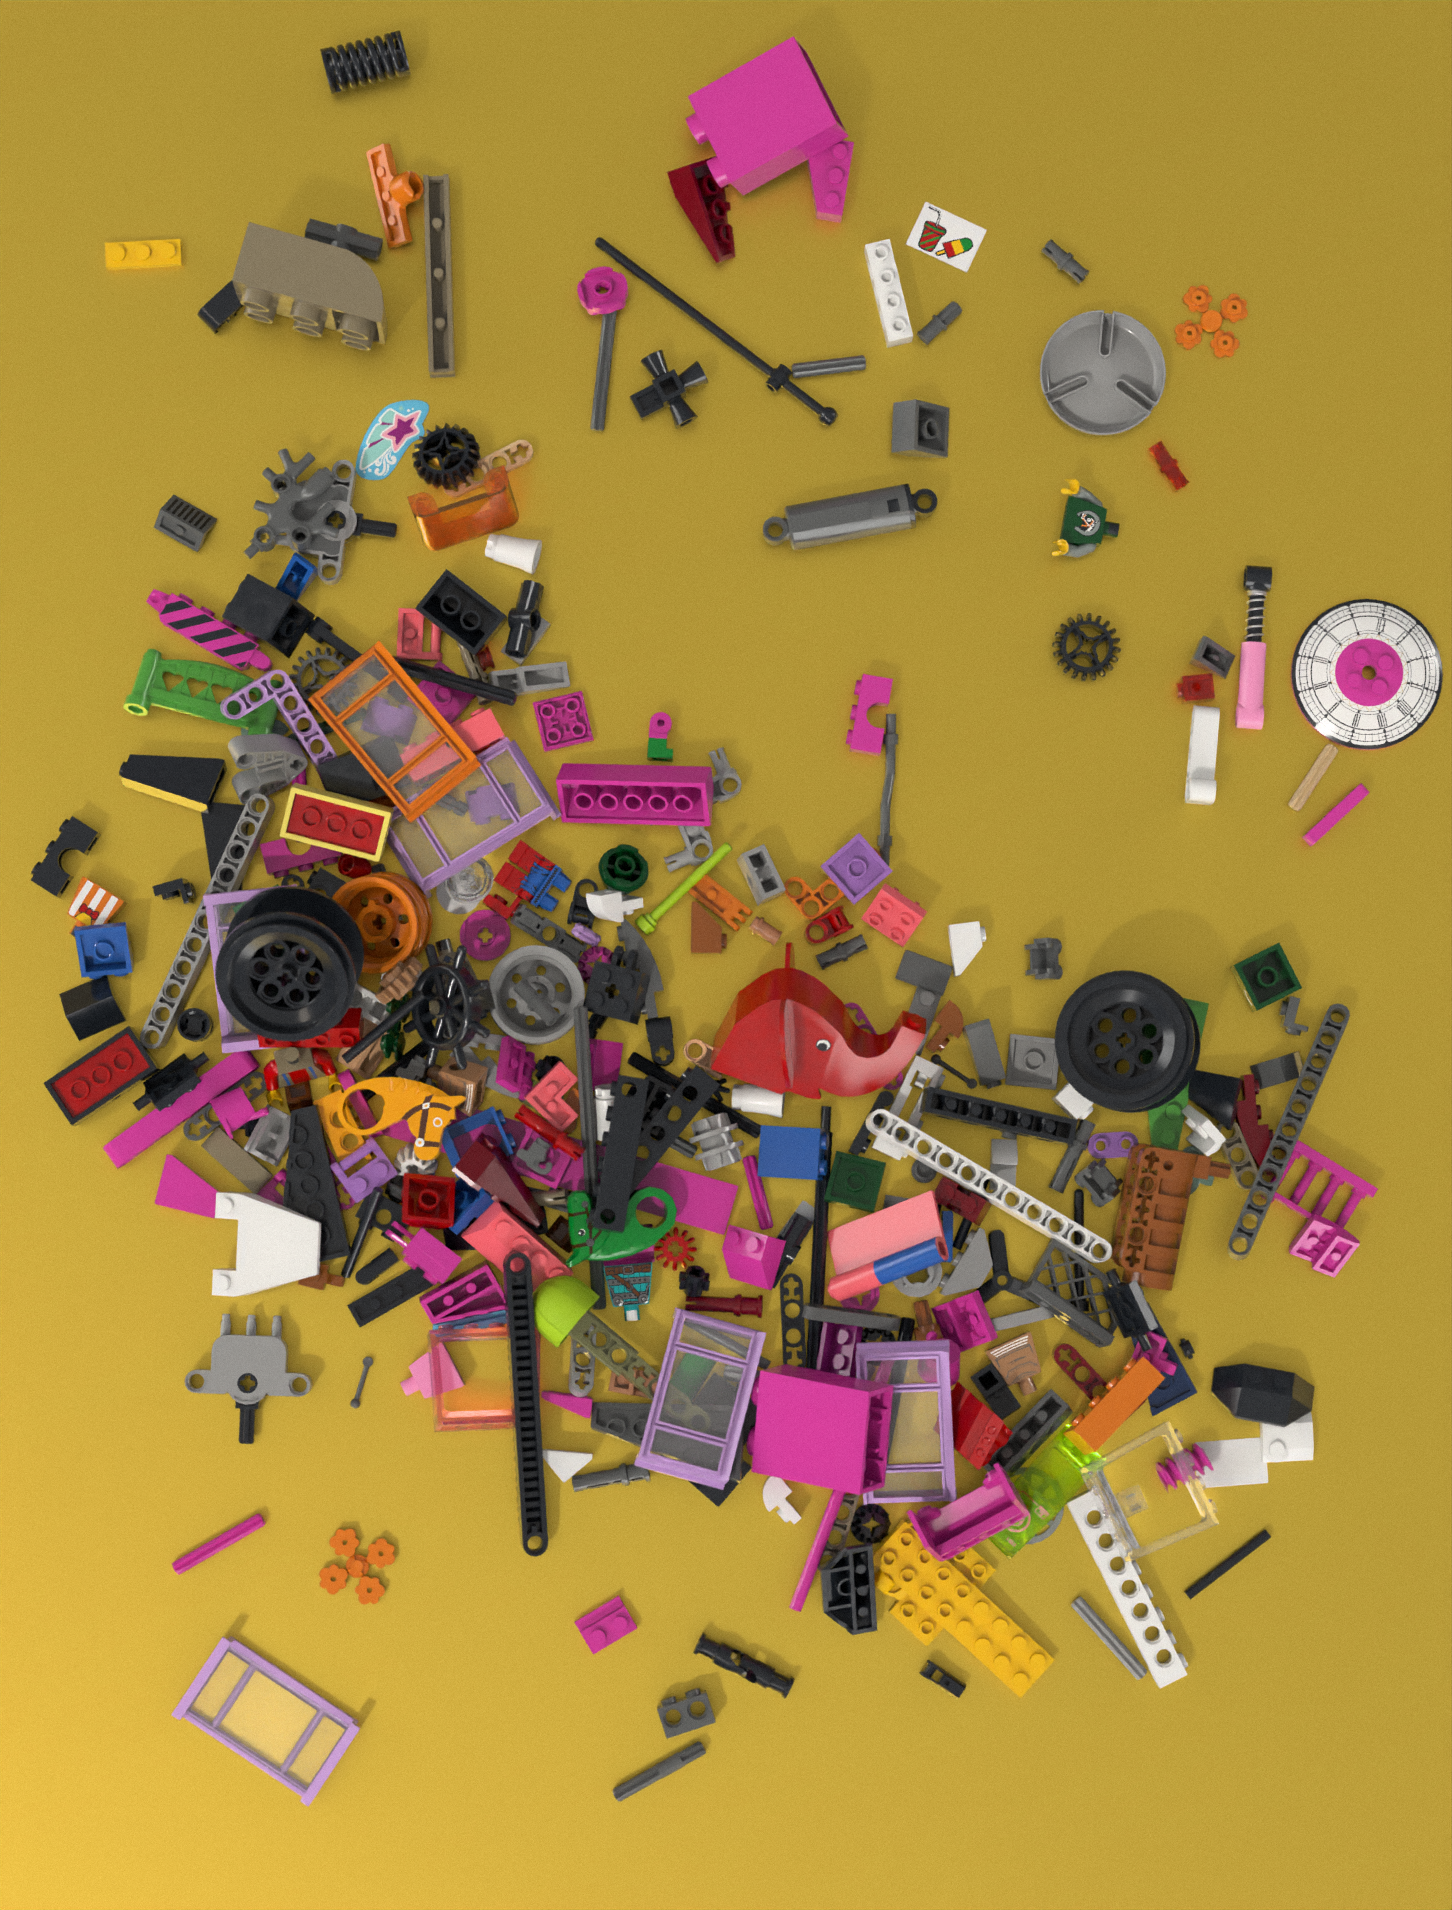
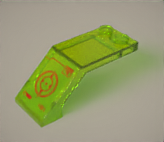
M1069 1424L1060 1430L1024 1473L1013 1483L1029 1511L1028 1516L988 1538L1009 1559L1060 1512L1104 1461L1097 1452L1084 1455L1063 1434L1070 1427Z

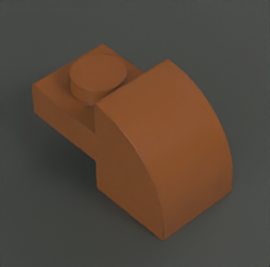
M951 1000L946 1003L933 1020L940 1029L925 1048L932 1053L936 1050L941 1052L950 1041L947 1038L949 1034L956 1040L960 1037L964 1024L963 1016L960 1009Z

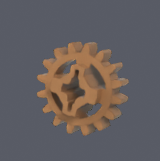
M411 957L404 964L398 961L382 976V980L379 982L382 986L375 993V997L383 1005L393 998L400 1000L414 987L415 982L418 980L416 975L423 965L415 957Z

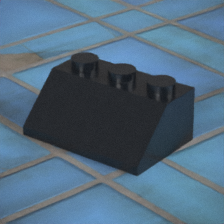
M447 569L415 608L474 656L495 637L507 622V616Z

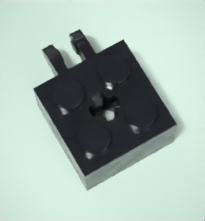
M618 945L614 949L610 964L595 960L583 1006L587 1007L588 1012L638 1025L650 982V975L635 971L639 954L638 950L632 949L628 955L625 968L620 967L624 948ZM615 989L619 990L618 996L614 995Z

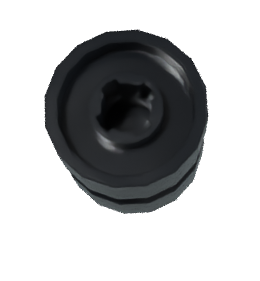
M189 1008L179 1016L177 1028L180 1035L185 1039L193 1042H203L212 1035L214 1021L206 1011L198 1008Z

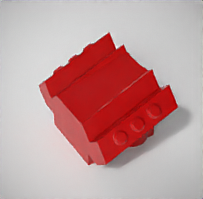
M957 1381L954 1389L951 1390L954 1449L979 1471L982 1466L989 1463L992 1455L1008 1442L1013 1432L994 1412ZM938 1414L933 1430L940 1435Z

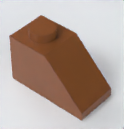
M692 902L691 954L721 955V949L727 948V934H722V927L697 902Z

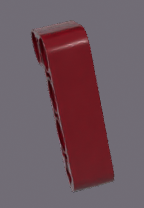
M1060 1343L1053 1348V1361L1090 1401L1094 1398L1092 1392L1096 1386L1101 1385L1105 1390L1107 1389L1105 1387L1107 1383L1074 1347L1069 1344ZM1060 1349L1065 1351L1069 1349L1068 1357L1075 1362L1076 1358L1079 1359V1362L1073 1364L1069 1371L1066 1367L1070 1366V1364L1064 1359H1058L1061 1356L1059 1353ZM1083 1366L1088 1370V1377L1083 1381H1079L1075 1377V1371ZM1147 1398L1139 1405V1407H1141L1145 1403Z

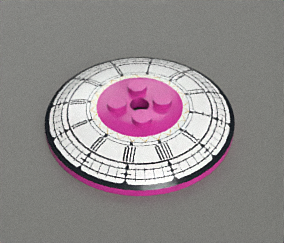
M1357 599L1338 604L1326 610L1306 628L1296 645L1292 658L1291 685L1301 713L1318 733L1328 740L1347 748L1375 750L1404 741L1418 731L1429 719L1437 705L1442 688V662L1432 635L1413 614L1386 601ZM1370 666L1375 670L1374 679L1368 680L1363 677V667Z

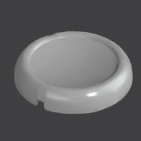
M1104 310L1089 311L1069 319L1051 336L1041 358L1040 383L1048 405L1065 424L1080 432L1091 435H1114L1137 426L1150 415L1154 406L1158 404L1165 386V360L1157 340L1139 321L1116 311H1113L1112 314L1104 313Z

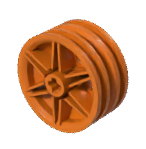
M394 872L372 873L347 882L333 895L332 899L342 905L352 918L357 921L364 944L362 972H386L398 961L404 964L411 957L417 958L428 944L433 925L431 907L420 887L409 878ZM388 894H391L393 897L391 903L389 901ZM363 897L368 899V905L361 903ZM402 914L407 915L408 922L399 920V917ZM385 918L386 923L382 924L381 919ZM395 938H397L400 942L398 947H396ZM368 941L375 943L374 950L368 947Z

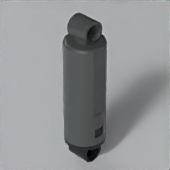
M907 483L790 505L784 508L785 518L771 517L765 521L763 537L770 545H780L784 541L789 540L793 550H800L916 528L915 516L927 518L935 512L937 497L929 489H920L915 494H911L909 484ZM920 498H928L931 501V506L927 509L920 508L917 501ZM771 526H779L783 531L782 534L778 537L771 536L768 532Z

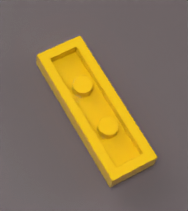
M181 239L105 243L107 270L183 266Z

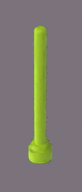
M725 842L651 913L641 914L635 920L637 926L649 936L656 929L657 920L732 850V846Z

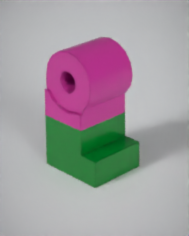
M657 712L650 719L647 760L673 762V749L667 748V736L671 731L672 721L670 716L664 712Z

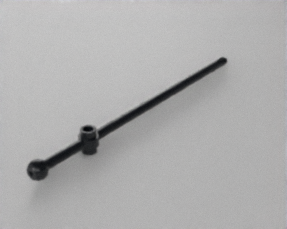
M601 237L596 238L595 245L764 373L768 377L765 386L774 393H777L779 389L786 390L819 415V421L824 426H831L838 417L837 411L832 407H823L789 381V377L792 374L789 368L783 364H780L777 368H772Z

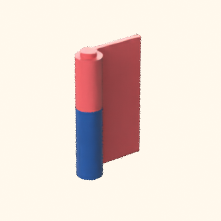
M928 1191L827 1231L836 1276L830 1278L828 1292L832 1298H835L837 1301H843L947 1261L949 1256L934 1191Z

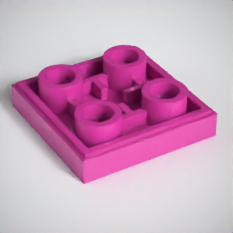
M582 691L533 702L544 752L594 741Z

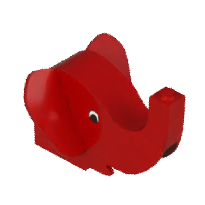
M786 942L785 968H776L761 975L736 995L714 1036L711 1069L781 1095L789 1091L807 1098L820 1099L821 1092L819 1088L841 1097H855L868 1094L888 1084L909 1063L926 1035V1018L903 1010L894 1026L887 1033L881 1035L870 1034L858 1028L851 1019L842 1000L817 978L795 968L793 943Z

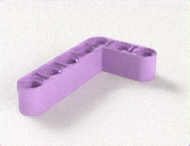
M282 670L268 671L221 702L220 710L226 718L239 719L270 699H273L315 769L316 765L337 756L289 676ZM274 674H279L283 680L282 685L277 689L272 687L270 679ZM253 687H257L261 692V697L256 702L251 701L248 696L250 689ZM287 696L295 698L296 705L292 710H287L284 707V699ZM232 700L239 704V711L235 715H231L227 711V705ZM304 717L309 722V728L301 732L297 728V722L300 718ZM315 739L322 742V750L317 754L313 753L310 748L311 742Z

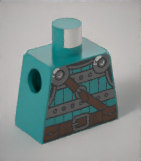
M652 1262L604 1266V1273L613 1307L624 1306L625 1321L640 1320L639 1305L649 1304Z

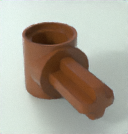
M920 1300L914 1302L913 1306L918 1327L914 1329L915 1340H926V1336L930 1331L937 1333L936 1339L942 1338L939 1324L932 1321L928 1301Z

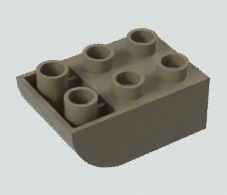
M248 223L232 278L238 300L242 305L246 306L245 316L264 323H273L275 314L289 317L294 320L292 327L294 330L315 337H322L324 327L343 333L342 343L365 351L371 350L373 341L381 344L386 343L387 318L382 290L376 275L364 260L347 249L255 223Z

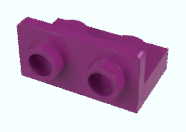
M824 1322L816 1370L856 1377V1344L861 1343L863 1327Z

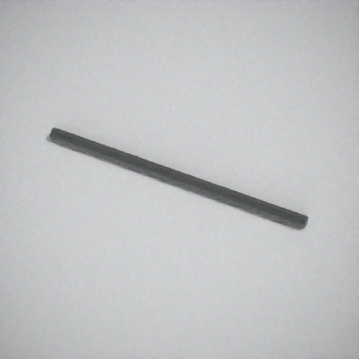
M576 1006L573 1011L582 1147L586 1148L585 1152L582 1153L585 1191L592 1198L593 1206L596 1208L597 1197H592L595 1181L598 1182L588 1009L586 1006ZM589 1260L591 1289L600 1296L593 1305V1309H605L606 1295L603 1260Z

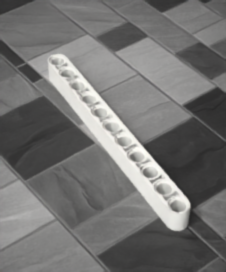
M878 1109L867 1116L866 1127L871 1133L1050 1239H1056L1089 1262L1101 1263L1111 1257L1112 1247L1105 1239L884 1109ZM875 1115H880L884 1118L885 1124L883 1128H878L874 1125L873 1118ZM897 1128H902L906 1131L907 1137L905 1141H899L896 1138L895 1132ZM919 1141L927 1143L929 1150L926 1154H921L918 1151L917 1145ZM941 1154L949 1156L950 1165L948 1167H943L940 1164L939 1158ZM963 1167L971 1169L972 1178L970 1180H965L962 1177L961 1171ZM985 1180L993 1182L994 1190L992 1193H987L984 1190L983 1184ZM1009 1192L1016 1197L1014 1206H1009L1005 1201L1006 1194ZM1030 1205L1034 1206L1038 1211L1036 1219H1031L1027 1214V1209ZM1052 1218L1056 1219L1060 1224L1057 1232H1053L1049 1227V1222ZM1074 1231L1081 1235L1082 1240L1079 1245H1075L1071 1240V1235ZM1096 1244L1100 1245L1103 1249L1101 1258H1097L1093 1253V1248Z

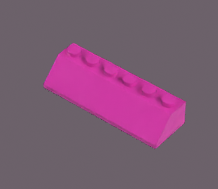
M563 763L556 778L562 822L711 826L714 792L711 767Z

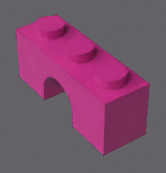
M863 674L861 680H856L854 695H859L857 705L852 704L850 719L855 720L853 730L848 729L846 744L850 745V752L880 756L884 729L872 726L868 722L866 714L873 706L888 707L893 679Z
M285 838L260 844L267 874L269 876L274 875L275 879L286 877L289 875V871L299 869V872L313 870V865L323 863L324 866L337 864L339 862L338 859L343 856L342 852L311 845L305 854L295 855L289 850L288 842Z

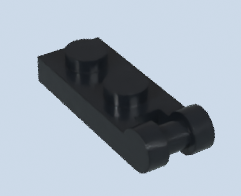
M889 1091L881 1092L868 1115L873 1111L884 1109V1107L891 1105L894 1100L893 1094ZM875 1115L873 1118L874 1125L879 1128L884 1118L880 1115ZM866 1119L848 1150L858 1156L859 1152L865 1153L871 1142L868 1139L870 1131L866 1127Z

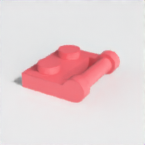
M399 608L396 657L406 660L442 661L443 653H440L441 629L431 622L430 652H423L424 618L426 617L414 608Z

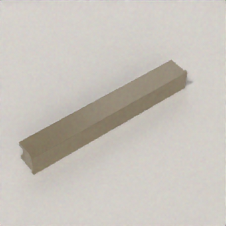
M443 174V176L423 175L430 378L455 377L450 178L448 174Z

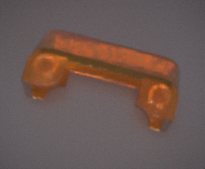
M504 465L491 469L485 474L483 479L485 493L440 508L437 507L435 499L429 493H417L407 497L422 542L428 550L440 551L510 528L518 522L519 511Z

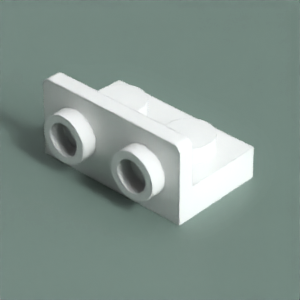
M1188 1104L1181 1111L1188 1118L1185 1123L1193 1130L1186 1140L1208 1157L1220 1149L1226 1138L1208 1118Z

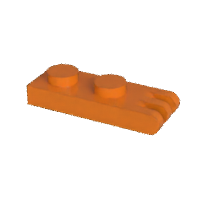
M707 874L688 891L691 896L737 932L740 927L733 920L736 918L743 924L746 922V919L739 914L741 910L749 916L753 913L752 910Z

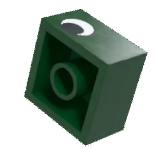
M1280 943L1230 967L1252 1012L1302 988Z

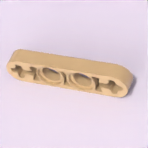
M518 440L481 458L477 462L479 464L478 467L484 471L482 480L473 481L470 476H467L466 479L471 486L466 487V484L463 483L458 486V492H455L453 489H444V492L451 498H459L527 464L533 457L532 445L526 440ZM522 446L523 449H529L526 452L525 458L518 455L513 458L516 463L511 465L510 458L506 452L510 451L512 456L518 452L517 447ZM496 457L505 458L507 465L504 469L496 470L492 466V462Z

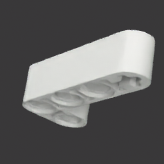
M1193 706L1185 803L1212 805L1215 801L1217 782L1214 780L1220 718V708Z

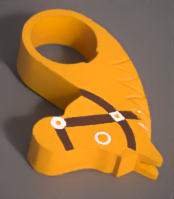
M379 1077L361 1081L347 1088L338 1101L337 1113L342 1125L350 1132L358 1135H373L406 1120L411 1133L416 1137L414 1144L416 1156L421 1160L430 1161L437 1158L441 1153L444 1130L450 1125L452 1120H456V1107L464 1102L466 1097L449 1096L434 1086L414 1080ZM368 1089L382 1096L385 1106H383V1115L380 1121L372 1128L361 1130L355 1128L348 1121L346 1104L355 1092Z

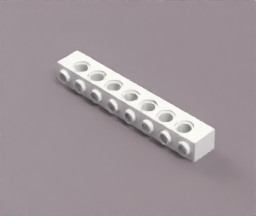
M1090 1488L1065 1501L1157 1686L1162 1688L1186 1676L1187 1673L1184 1668L1188 1667V1664L1182 1653H1176L1173 1645L1177 1642L1170 1629L1165 1631L1161 1623L1165 1618L1158 1606L1153 1607L1150 1598L1154 1596L1147 1583L1142 1585L1138 1577L1142 1572L1135 1560L1130 1561L1127 1555L1130 1548L1124 1537L1119 1539L1115 1531L1119 1526L1112 1514L1107 1515L1103 1507L1107 1505V1502L1102 1492L1096 1493L1094 1488ZM1092 1510H1097L1100 1513V1520L1096 1524H1089L1087 1521V1515ZM1104 1533L1110 1534L1112 1538L1111 1544L1107 1547H1101L1098 1542L1099 1537ZM1117 1556L1123 1559L1122 1568L1112 1570L1110 1567L1111 1560ZM1126 1580H1133L1135 1583V1588L1131 1593H1124L1122 1591V1584ZM1138 1603L1146 1605V1612L1142 1616H1135L1133 1613L1134 1606ZM1150 1626H1155L1158 1629V1634L1154 1639H1147L1145 1637V1631ZM1162 1649H1166L1170 1654L1169 1659L1163 1663L1158 1662L1156 1658L1157 1653Z

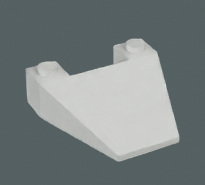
M216 1192L215 1218L237 1219L238 1233L236 1268L213 1269L212 1295L232 1297L251 1295L319 1274L320 1222L254 1193Z

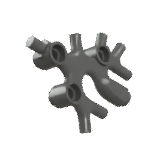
M282 449L278 454L284 466V473L276 474L269 467L262 472V475L271 482L273 493L278 500L275 503H265L256 500L253 509L267 514L268 521L265 526H260L255 530L254 537L250 540L251 545L243 552L249 559L258 551L262 553L263 551L272 550L276 545L275 537L281 533L289 534L293 546L298 550L308 549L312 543L311 536L315 534H324L333 538L338 537L340 529L325 523V519L335 510L331 503L327 502L309 520H298L292 514V508L296 503L319 497L334 483L335 475L327 467L319 468L306 483L302 485L297 483V477L315 460L311 453L308 452L299 462H293L288 450ZM281 487H286L285 490H279ZM301 537L305 538L303 541H298ZM264 539H269L268 542H262Z

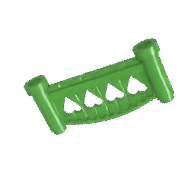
M148 649L144 653L131 694L126 696L123 705L126 711L138 716L147 715L150 705L248 729L247 735L273 734L272 729L279 710L273 699H270L239 719H228L221 713V702L217 704L211 689L212 686L229 687L232 689L231 694L254 681V679L235 670L212 663L179 659L164 660L161 658V652L155 649ZM166 672L172 673L173 676L181 675L183 677V680L170 691H167L162 677ZM191 678L196 679L198 682L205 681L208 683V686L195 697L191 696L187 681ZM270 680L272 687L276 689L282 685L280 681ZM257 687L250 689L249 694L253 693L257 696V699L253 702L258 701L261 697L260 690ZM232 700L228 703V713L231 715L238 713L239 704L236 701Z

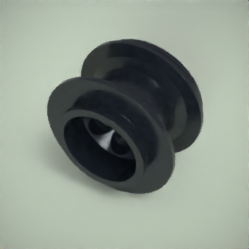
M284 886L263 891L243 904L231 921L215 967V979L220 998L229 1013L241 1025L262 1037L278 1041H302L319 1036L333 1028L344 1017L351 1005L355 986L364 964L363 939L356 922L348 911L337 901L319 891L298 886ZM274 944H281L284 949H279ZM299 949H306L310 953L304 954ZM314 971L317 972L319 975L313 976L309 972Z
M1121 970L1107 972L1082 984L1063 1006L1055 1029L1056 1057L1062 1073L1070 1085L1087 1100L1119 1112L1139 1113L1150 1111L1173 1100L1191 1080L1200 1057L1201 1039L1199 1026L1188 1003L1179 993L1161 980L1137 971ZM1129 1009H1134L1137 1017L1133 1022L1127 1023L1124 1020V1013ZM1104 1019H1110L1113 1023L1112 1029L1107 1033H1103L1100 1029V1024ZM1148 1025H1155L1157 1028L1155 1037L1146 1038L1144 1029ZM1125 1034H1127V1037L1131 1039V1043H1126L1125 1047H1123L1119 1039L1124 1038ZM1102 1044H1106L1109 1047V1054L1105 1058H1099L1097 1055V1048ZM1146 1050H1151L1154 1055L1152 1062L1149 1064L1141 1062V1054ZM1121 1060L1129 1062L1130 1068L1127 1073L1120 1074L1117 1071V1064Z

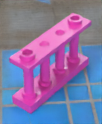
M1298 1140L1279 1186L1295 1159H1299L1300 1156L1309 1161L1307 1164L1309 1167L1289 1200L1276 1192L1271 1203L1275 1199L1309 1220L1313 1213L1321 1216L1339 1185L1342 1186L1346 1183L1352 1187V1195L1335 1224L1344 1228L1361 1198L1364 1199L1366 1196L1369 1198L1374 1197L1378 1188ZM1323 1169L1331 1174L1329 1177L1330 1182L1310 1213L1298 1206L1317 1172H1321ZM1275 1175L1273 1176L1270 1182H1274L1276 1180Z

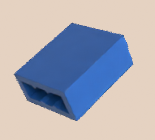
M761 1125L757 1176L823 1180V1175L827 1174L828 1168L827 1160H824L825 1150L829 1147V1135L826 1134V1129Z

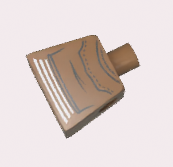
M450 1057L443 1067L435 1064L434 1067L428 1069L427 1077L438 1081V1089L449 1096L466 1097V1100L456 1107L466 1115L471 1117L484 1101L487 1067L467 1061V1068L460 1070L457 1067L455 1057Z
M1030 1331L984 1351L1008 1387L1018 1383L1023 1396L1037 1390L1031 1376L1040 1373L1041 1368Z

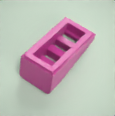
M550 1390L542 1391L541 1397L544 1400L585 1418L591 1417L592 1396L576 1397L571 1393Z

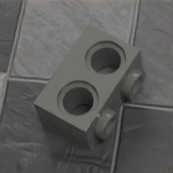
M700 1688L685 1692L686 1697L676 1700L675 1696L661 1700L662 1705L657 1706V1711L667 1739L716 1723L706 1690L700 1691ZM695 1701L702 1702L705 1705L704 1712L694 1714L690 1709L691 1704ZM675 1709L679 1711L681 1718L677 1722L668 1721L666 1713L669 1710Z

